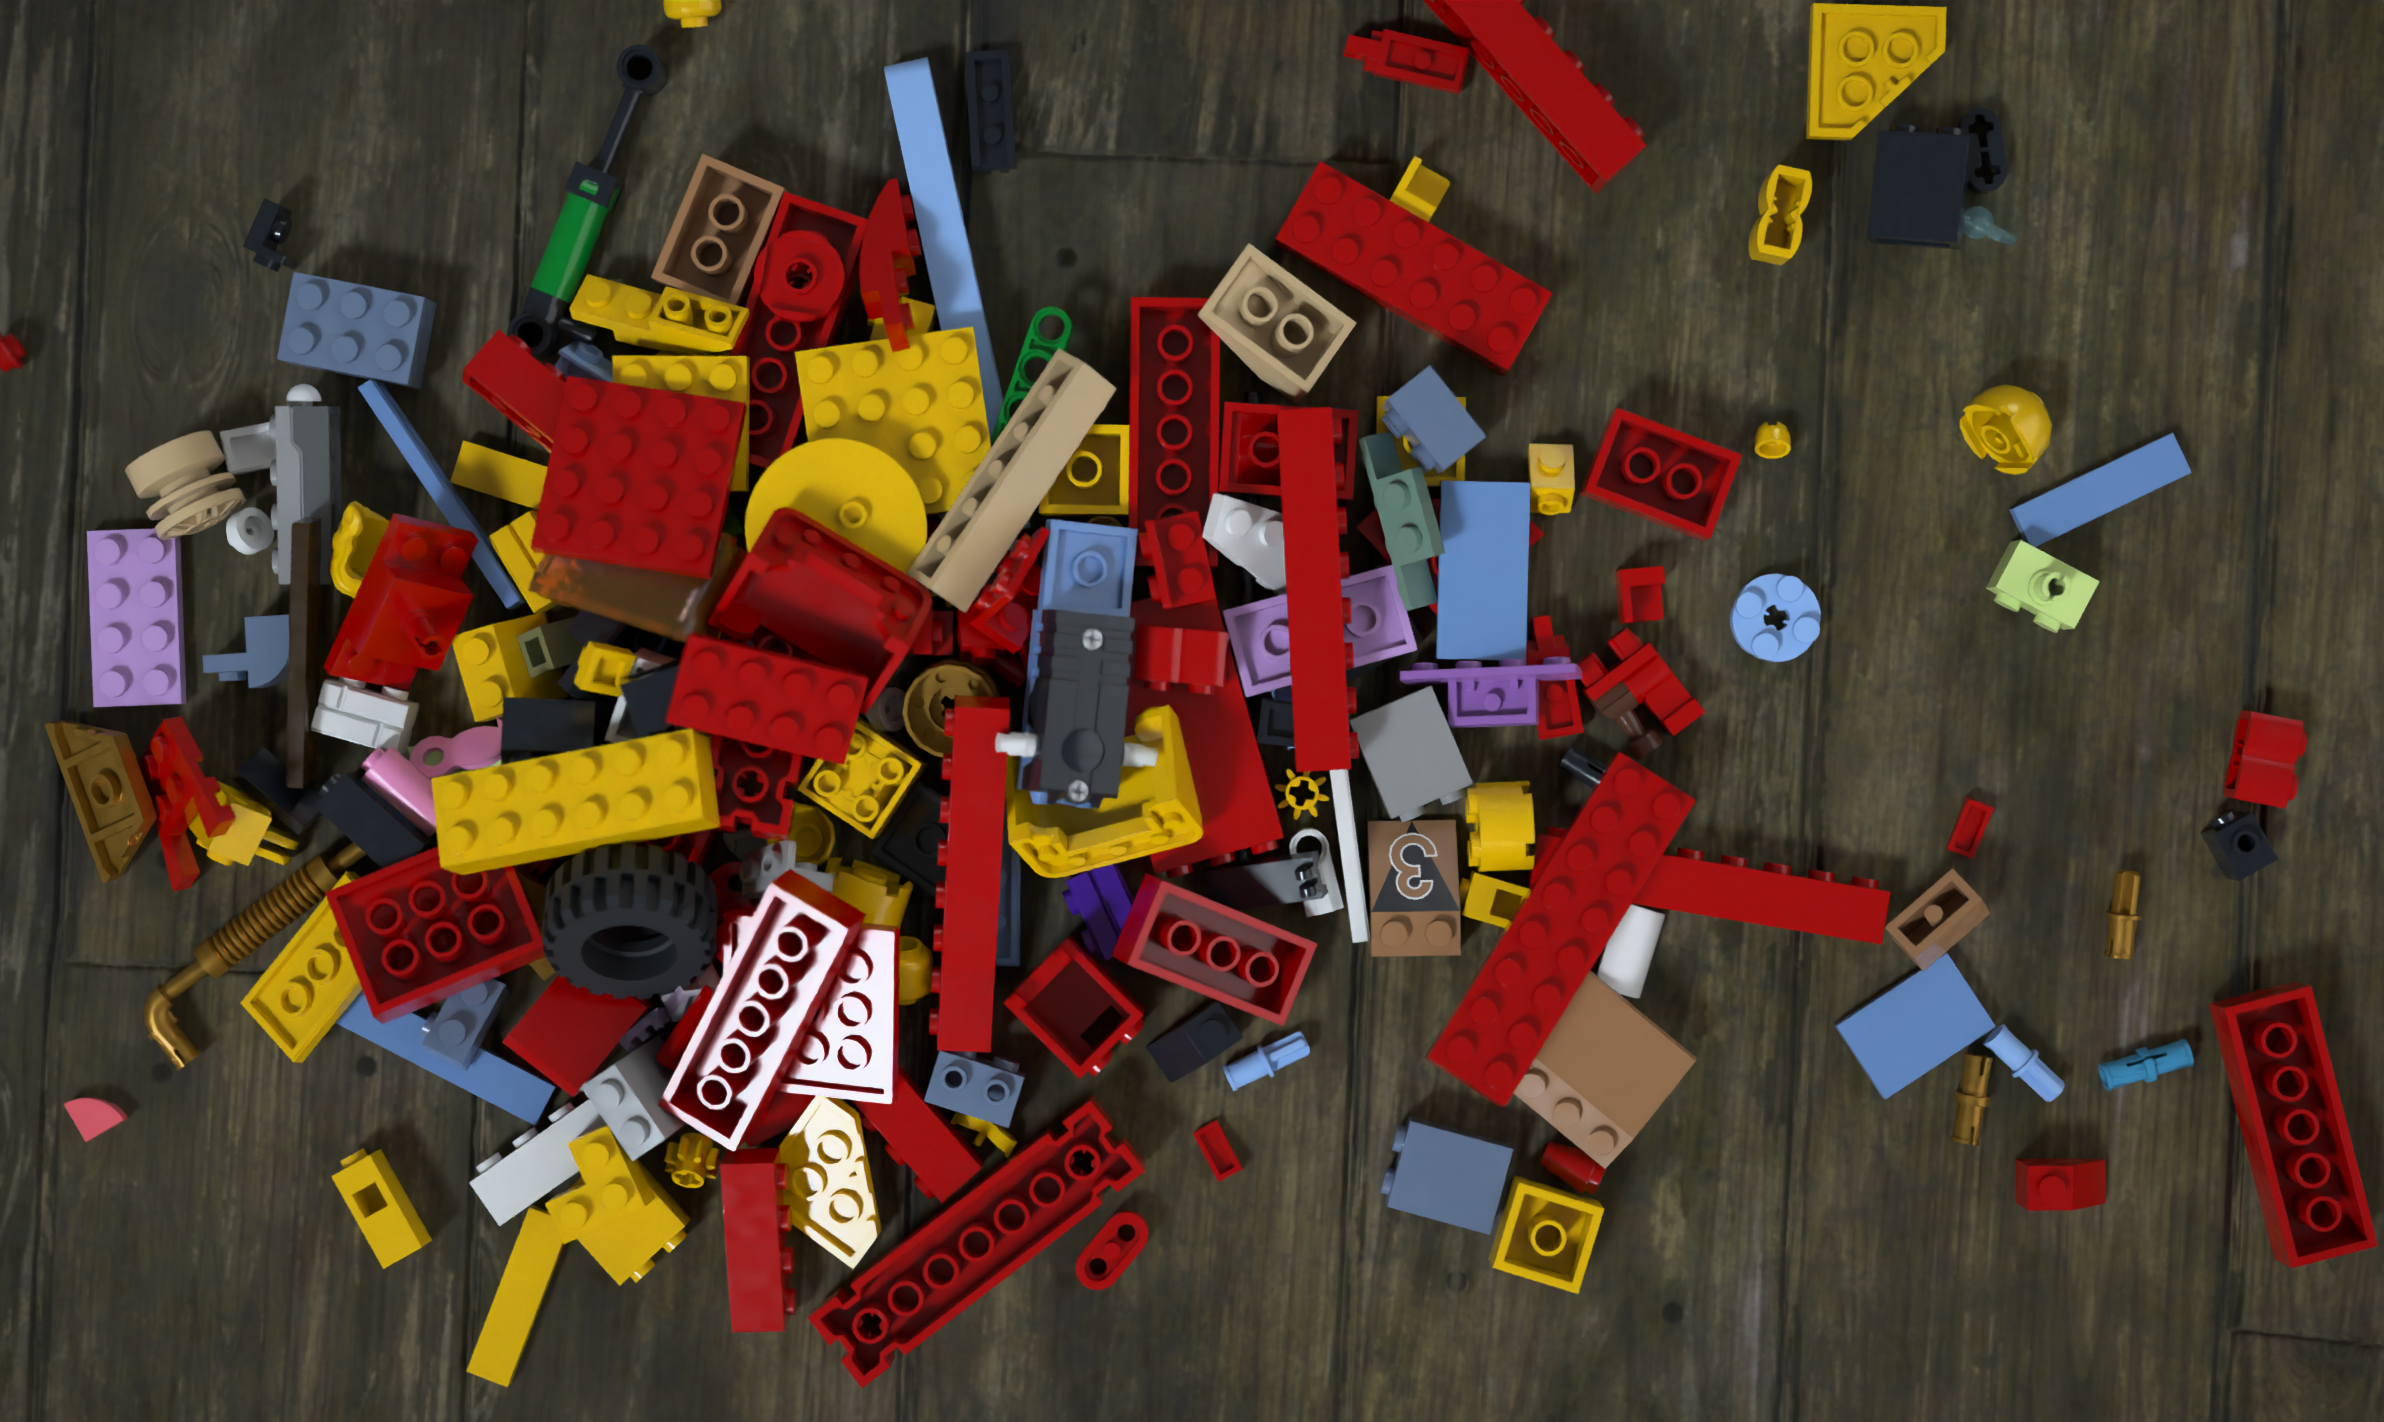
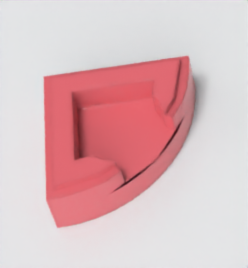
M81 1097L64 1104L85 1142L94 1139L128 1119L125 1112L119 1106L99 1098Z

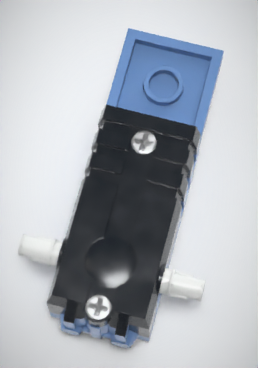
M1049 519L1046 520V529L1050 531V534L1044 543L1038 610H1033L1022 732H1010L1009 735L998 733L995 749L996 752H1008V755L1019 756L1016 789L1029 791L1032 803L1046 805L1061 803L1081 808L1099 809L1103 798H1118L1122 765L1125 767L1155 766L1158 756L1156 747L1148 748L1143 744L1124 743L1129 686H1126L1127 677H1130L1131 663H1128L1129 655H1132L1133 641H1130L1131 632H1134L1135 618H1129L1138 529Z

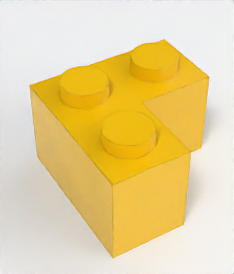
M606 1123L567 1143L584 1183L554 1196L545 1205L563 1244H566L645 1208L654 1200V1197L637 1159L631 1160Z

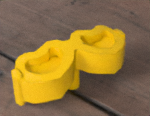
M956 1112L950 1121V1124L957 1123L978 1131L979 1133L973 1143L979 1147L985 1138L988 1137L998 1148L1006 1153L1005 1156L1009 1158L1018 1143L1012 1134L1002 1126L959 1112Z

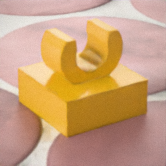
M589 641L588 645L583 647L577 663L579 669L574 683L582 690L621 697L620 679L629 676L636 656L630 649Z

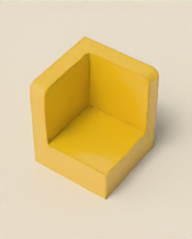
M1414 156L1390 201L1429 222L1445 195L1450 182L1422 166V159Z

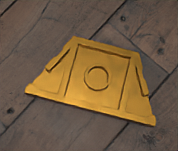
M66 720L45 724L46 731L102 883L117 880L121 878L157 818L151 796L147 790L128 735L123 732Z

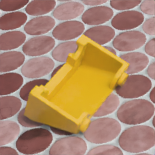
M1169 705L1150 707L1144 710L1134 721L1136 735L1124 738V743L1143 744L1148 748L1156 747L1158 753L1156 765H1143V767H1125L1122 765L1118 798H1103L1099 809L1081 808L1056 803L1055 805L1032 803L1029 791L1016 789L1019 756L1008 755L1007 753L1005 789L1009 844L1037 874L1047 878L1066 877L1188 845L1202 837V816L1178 717Z

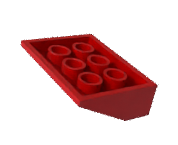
M437 846L325 892L371 1013L382 1024L545 957L542 943L543 931L515 865L460 875L441 868L439 847Z

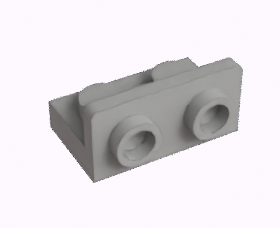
M784 840L745 854V859L740 867V879L743 882L741 896L762 900L770 882L789 869L831 893L834 874L818 872L817 865L795 862L796 841Z

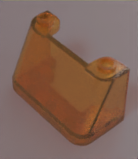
M722 532L712 580L544 554L533 574L528 591L550 602L569 608L571 606L581 611H588L682 643L686 642L688 631L719 638L722 631L707 622L747 557V552L736 546L738 538Z

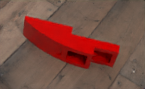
M898 178L888 180L870 213L863 235L859 269L861 295L868 318L872 320L883 317L884 327L892 352L910 349L907 331L915 329L911 305L910 303L903 304L902 295L909 294L907 276L916 275L914 256L921 255L916 229L909 230L908 222L916 220L911 195L902 196Z

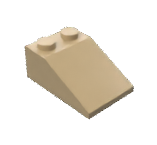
M1250 243L1247 244L1198 313V316L1260 379L1294 404L1310 391L1356 325L1355 321Z

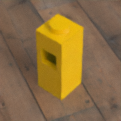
M1471 870L1469 879L1461 878L1459 882L1460 914L1505 928L1530 888Z
M363 1148L340 1161L344 1169L331 1177L383 1269L432 1241L381 1149L367 1155Z

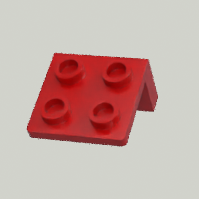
M1043 526L1031 537L1024 534L1012 551L1007 550L1005 557L993 571L997 576L992 585L987 583L973 602V606L978 609L970 624L1013 654L1021 648L1031 630L1033 610H1038L1042 568L1033 562L1050 534V531Z

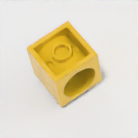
M858 715L845 764L842 765L817 759L797 790L866 836L874 839L882 834L930 762L883 731L875 730L868 721Z

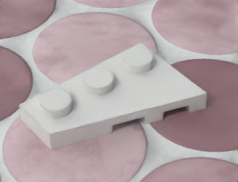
M1213 493L1202 537L1233 563L1242 566L1250 572L1265 589L1273 591L1277 596L1286 594L1282 513L1229 496Z

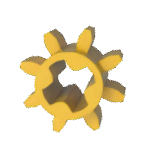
M1289 768L1286 769V774L1290 780L1286 785L1275 784L1274 787L1278 791L1285 792L1286 799L1279 802L1277 805L1279 809L1285 808L1290 804L1294 807L1293 818L1295 820L1300 817L1301 810L1306 809L1314 817L1318 816L1317 810L1313 805L1317 800H1329L1328 796L1319 793L1318 786L1326 781L1325 777H1319L1313 781L1309 778L1310 771L1303 772L1302 776H1295L1293 771ZM1301 780L1308 781V789L1314 791V796L1312 799L1306 798L1303 801V805L1295 804L1296 797L1289 794L1290 787H1298Z
M683 1134L679 1144L675 1142L668 1143L664 1159L667 1162L665 1171L672 1173V1180L680 1186L686 1188L701 1187L704 1184L705 1177L716 1178L720 1159H718L720 1150L712 1148V1140L703 1134Z

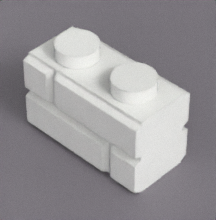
M339 677V680L325 679L318 700L319 704L312 721L311 731L375 749L380 747L383 751L392 746L400 754H405L419 709V703L407 700L408 691L383 685L382 691L377 692L365 688L366 682L342 677Z

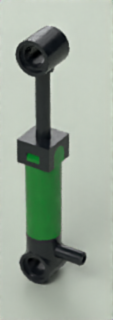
M639 44L629 46L618 58L617 72L623 82L622 87L625 88V91L593 168L577 161L575 162L564 189L568 195L519 315L512 320L508 327V337L513 334L524 342L525 333L529 328L536 325L542 328L543 340L538 346L530 348L532 351L530 355L537 361L548 359L554 355L559 347V333L588 345H592L596 341L597 329L566 317L607 215L609 212L614 213L625 186L618 178L611 176L610 172L642 96L656 95L667 83L668 72L666 65L657 53L648 46ZM642 61L651 62L653 68L650 76L645 80H634L632 73L636 64Z

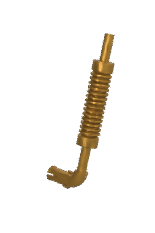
M354 842L333 858L328 857L324 853H319L307 862L306 867H301L299 872H294L292 877L286 878V882H281L279 887H274L272 892L266 893V897H261L259 902H254L252 907L246 908V912H241L239 917H234L232 922L226 923L225 927L219 929V932H214L212 937H208L193 949L197 960L164 985L158 983L148 994L143 1009L144 1023L150 1033L147 1037L151 1041H156L176 1066L177 1071L199 1056L201 1052L195 1048L176 1024L179 1019L171 1011L172 1006L175 1004L174 999L207 974L215 979L219 978L234 965L245 959L247 955L252 954L254 950L265 944L267 939L270 940L274 935L280 933L281 930L287 927V924L290 925L294 922V919L300 918L301 915L307 912V909L310 910L314 907V904L320 903V899L323 900L326 897L325 892L330 891L343 876L342 872L366 855Z

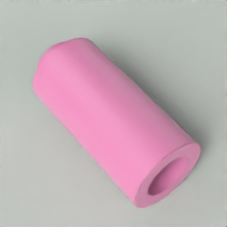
M392 746L385 752L380 747H377L360 766L366 771L361 780L430 838L437 830L431 779Z

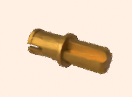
M2117 870L2115 872L2111 910L2105 911V916L2109 917L2104 956L2128 960L2134 958L2135 930L2137 921L2141 920L2142 915L2136 913L2140 875L2136 871Z

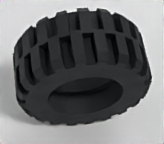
M623 843L621 847H611L608 844L598 846L591 853L588 850L577 854L572 861L567 860L550 878L547 884L542 934L544 955L561 978L566 976L571 985L577 988L584 986L592 994L602 996L603 993L613 995V998L626 999V996H638L639 999L651 998L653 994L661 993L663 996L674 993L677 987L685 988L692 984L697 977H701L715 958L718 918V894L715 891V885L707 873H704V870L693 860L687 862L683 854L674 850L670 853L665 852L661 846L648 844V847H637L636 843Z

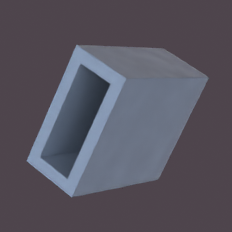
M1408 1116L1405 1126L1397 1125L1391 1150L1398 1152L1393 1169L1386 1167L1380 1186V1193L1386 1194L1385 1202L1387 1207L1490 1235L1513 1153L1510 1143Z

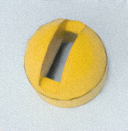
M1777 421V425L1768 426V422H1764L1758 427L1755 435V452L1759 456L1776 459L1784 457L1790 452L1791 437L1784 424Z

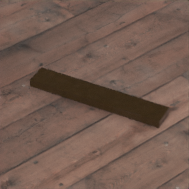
M305 517L293 522L291 534L286 785L290 788L306 787L315 780L317 732L311 731V725L317 708L322 518Z

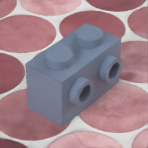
M491 979L447 997L439 1014L433 1011L421 1030L420 1035L425 1037L422 1045L426 1051L467 1071L509 995L506 985Z
M939 1051L924 1101L1009 1128L1027 1072L1018 1070L1020 1063L995 1055L993 1061L977 1057V1052Z

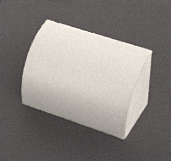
M1631 904L1597 958L1592 972L1619 994L1640 998L1666 914Z

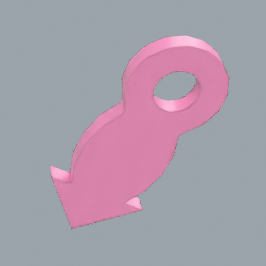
M497 718L498 727H474L459 733L452 739L442 736H431L423 739L414 746L410 753L409 761L430 779L451 775L457 769L474 770L495 764L501 760L502 720ZM433 751H439L444 754L442 762L438 765L428 766L425 764L426 757Z

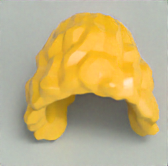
M356 501L351 502L344 511L338 530L333 536V550L330 562V574L334 585L339 591L355 598L390 522Z

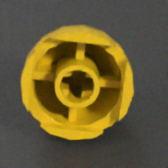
M2005 384L1986 389L1977 395L1962 411L1965 412V415L1960 419V429L1965 441L1981 459L1986 456L1987 452L1992 459L1999 462L1994 468L2003 473L2013 475L2026 473L2037 462L2050 443L2052 424L2044 403L2035 393L2023 388Z

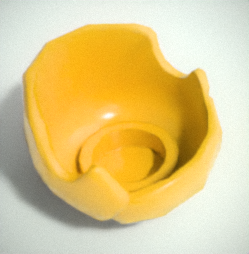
M794 802L796 808L790 840L796 841L795 862H805L821 866L829 859L836 844L834 825L819 807ZM767 839V845L781 842Z

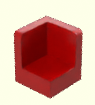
M1664 566L1614 571L1619 624L1663 619L1661 584H1665Z

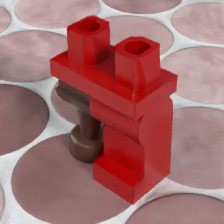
M1623 628L1606 641L1620 659L1618 662L1606 669L1596 654L1592 652L1576 664L1582 669V679L1580 681L1584 687L1580 691L1601 716L1612 719L1631 739L1627 745V750L1637 761L1648 755L1664 741L1656 728L1651 727L1646 730L1633 709L1641 703H1644L1665 733L1671 736L1676 735L1704 714L1705 711L1696 699L1691 697L1667 664L1657 654L1653 646L1649 642L1642 643L1628 628Z

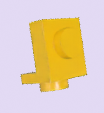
M1529 444L1527 458L1528 483H1530V512L1545 515L1571 512L1575 491L1573 445Z

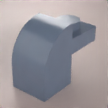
M290 615L244 617L247 653L202 655L203 673H218L219 682L246 680V672H248L249 688H267L279 684L288 677Z

